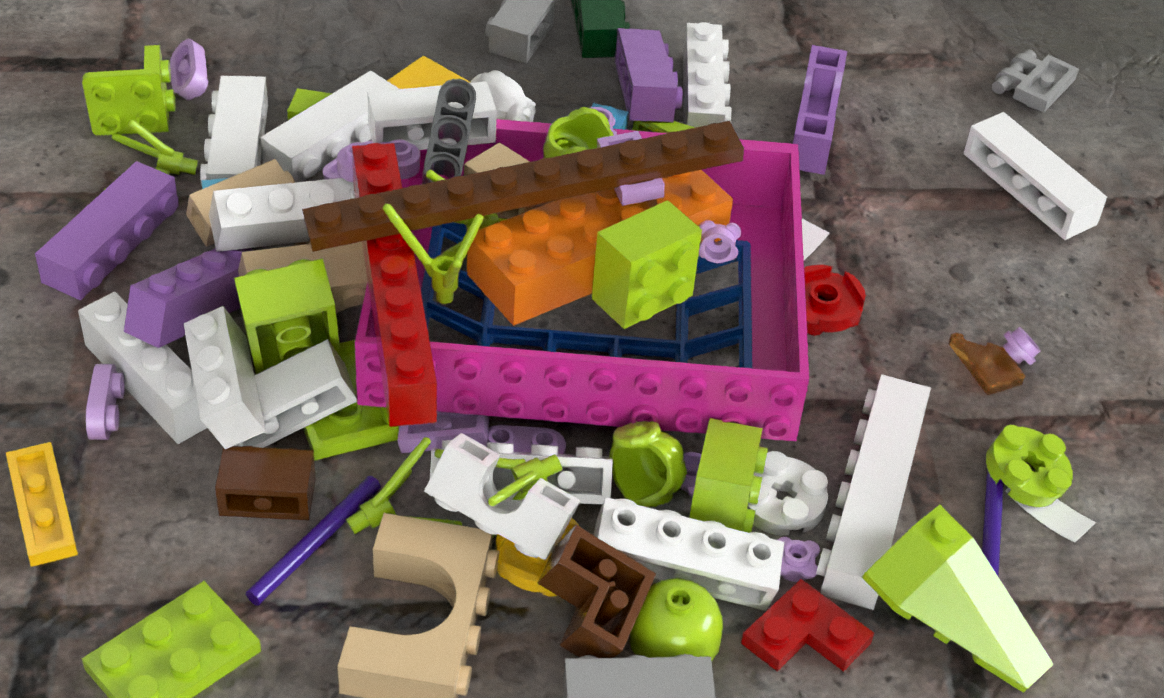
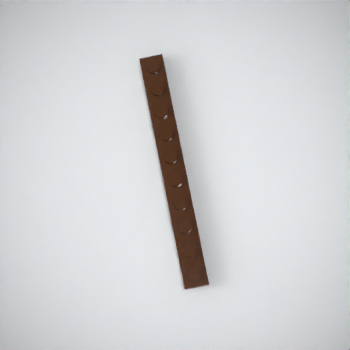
M725 121L648 138L630 140L619 144L586 149L561 156L543 158L508 167H499L479 173L456 176L421 185H412L397 190L369 194L339 202L325 203L302 209L311 249L314 252L400 234L383 211L385 204H390L410 231L471 219L476 214L485 216L613 189L622 185H631L743 161L744 147L731 122Z

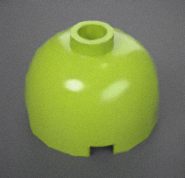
M672 578L657 582L650 587L631 630L630 645L635 655H643L647 658L675 657L681 654H689L695 657H711L712 662L719 652L723 630V618L719 605L704 587L691 580Z

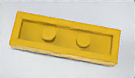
M51 442L5 452L31 567L78 555Z

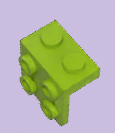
M160 45L144 46V69L88 72L83 75L82 85L92 132L95 135H113L115 133L138 134L128 125L130 120H135L150 133L169 132V112L176 111L174 89L167 90L166 83L171 82L169 60H162Z

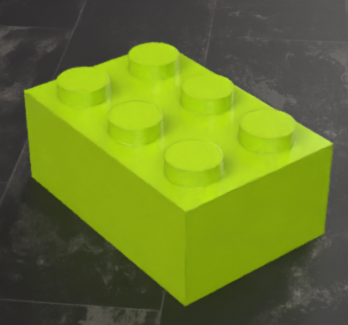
M323 258L313 261L301 259L292 262L286 267L272 270L256 269L246 273L244 276L234 278L256 375L327 339L341 358L335 302Z

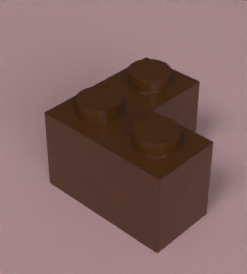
M577 525L554 547L537 584L577 607L559 646L578 657L590 655L598 658H614L624 649L656 573Z

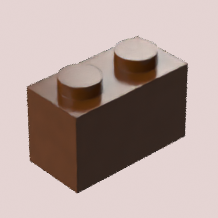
M232 446L227 449L223 447L215 485L219 516L309 521L316 481L314 450L260 448L253 446Z

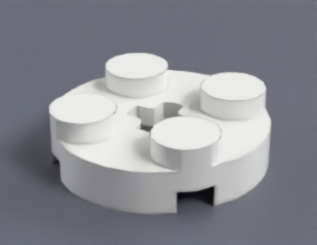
M768 452L763 474L754 473V476L762 477L758 503H748L747 509L756 510L753 525L767 533L779 536L789 535L790 530L804 528L803 533L812 530L820 523L825 513L828 501V480L826 475L819 470H815L809 464L787 457L781 452ZM777 491H785L791 494L793 498L786 496L781 500L776 497Z

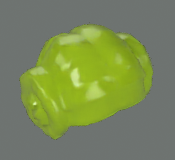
M581 107L570 112L566 117L558 118L550 125L543 147V158L597 148L598 138L614 136L607 117L596 109Z
M654 421L631 422L623 427H618L613 433V443L610 448L609 457L613 459V479L618 489L624 495V498L648 508L669 503L673 498V493L679 490L687 475L682 445L675 437L661 432L659 424Z

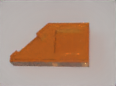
M957 332L951 334L948 344L987 396L1023 384L1026 375L1006 352L1004 347L988 342L986 346L965 340L963 334Z

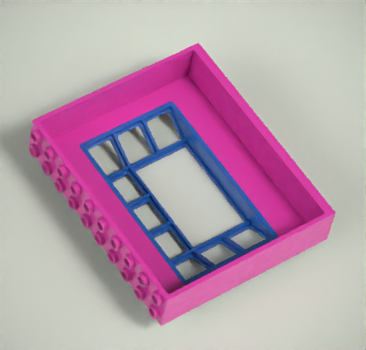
M496 119V142L467 145L464 164L499 142L530 162L543 159V147L551 123ZM613 129L614 131L617 132V135H619V134H624V133H629V132H634V131H635V130ZM638 131L642 139L666 134ZM740 139L744 147L743 161L702 169L703 172L733 198L729 223H735L740 227L741 236L736 239L735 246L738 249V255L735 259L723 263H713L698 255L696 274L738 261V285L688 298L686 301L676 304L675 340L493 325L495 305L467 275V272L460 269L458 287L483 300L481 321L477 322L433 301L432 277L427 274L423 264L414 253L427 329L429 318H432L477 341V345L430 342L437 380V412L623 427L631 422L654 421L659 424L661 430L706 434L709 419L713 418L722 420V422H733L763 428L762 439L796 441L809 383L798 144ZM427 149L419 150L420 170L415 176L402 179V188L421 185ZM464 165L461 176H464ZM439 175V176H441V177L444 178V179H449V178H448L447 176H445V175ZM452 222L411 232L429 257L434 259L441 254L443 237L459 243L467 232V226ZM367 282L355 339L357 405L386 407ZM739 301V326L688 340V319L690 316ZM503 343L539 346L543 348V351L490 347V344ZM739 343V367L688 363V359ZM556 349L607 352L609 356L556 352ZM622 354L671 357L675 362L622 358Z

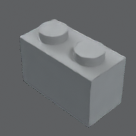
M503 0L495 17H490L486 25L485 35L489 37L488 52L527 64L554 25L555 0Z

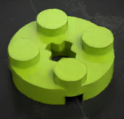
M1008 425L1002 430L986 453L987 469L995 483L997 484L1001 479L1011 489L1007 495L1028 506L1046 507L1051 505L1056 499L1062 497L1071 486L1073 480L1072 467L1064 453L1066 451L1065 443L1054 434L1044 435L1031 428ZM1029 464L1034 467L1035 472L1031 470Z

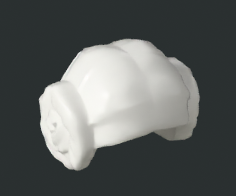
M498 70L478 74L471 80L470 83L488 82L497 109L496 119L533 122L536 103L525 96L522 88L516 81Z

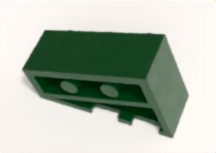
M571 0L581 57H615L618 28L630 29L629 22H625V2L622 0Z

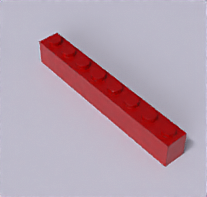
M370 143L352 146L355 198L402 188L394 143ZM401 234L362 241L389 427L437 423V380L414 252Z

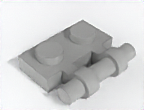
M1029 49L1024 53L1017 54L1011 60L1010 67L1003 68L996 75L995 82L992 84V90L996 94H1002L1004 91L1013 88L1015 89L1013 99L1044 113L1076 80L1079 68L1050 55H1047L1041 61L1036 58V53Z

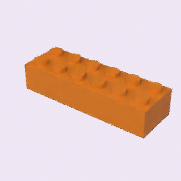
M698 170L662 178L664 182V198L622 206L614 188L556 200L478 230L467 252V275L514 326L592 294L597 232L667 200L698 226L705 220H711L715 224L727 225L730 222L733 198L705 172ZM716 238L714 241H715V242H718V241H721L722 239Z

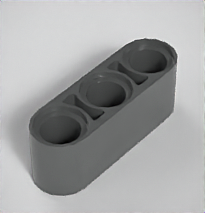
M448 80L439 90L421 184L432 182L426 177L428 170H433L438 175H445L449 179L462 175L476 103V91L465 80ZM457 102L462 104L464 107L454 108L451 107L448 103ZM450 138L455 140L457 144L447 145L440 139Z

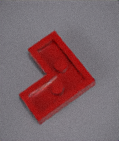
M800 579L743 633L741 644L777 672L805 644L809 645L844 672L872 643L874 632Z

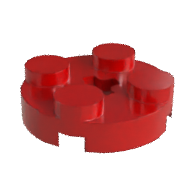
M828 265L804 267L807 334L817 336L823 332H839L855 327L860 323L866 294L862 284L855 276L846 271L844 276L831 272L833 266ZM822 295L825 299H829L831 301H823L819 299L818 296Z

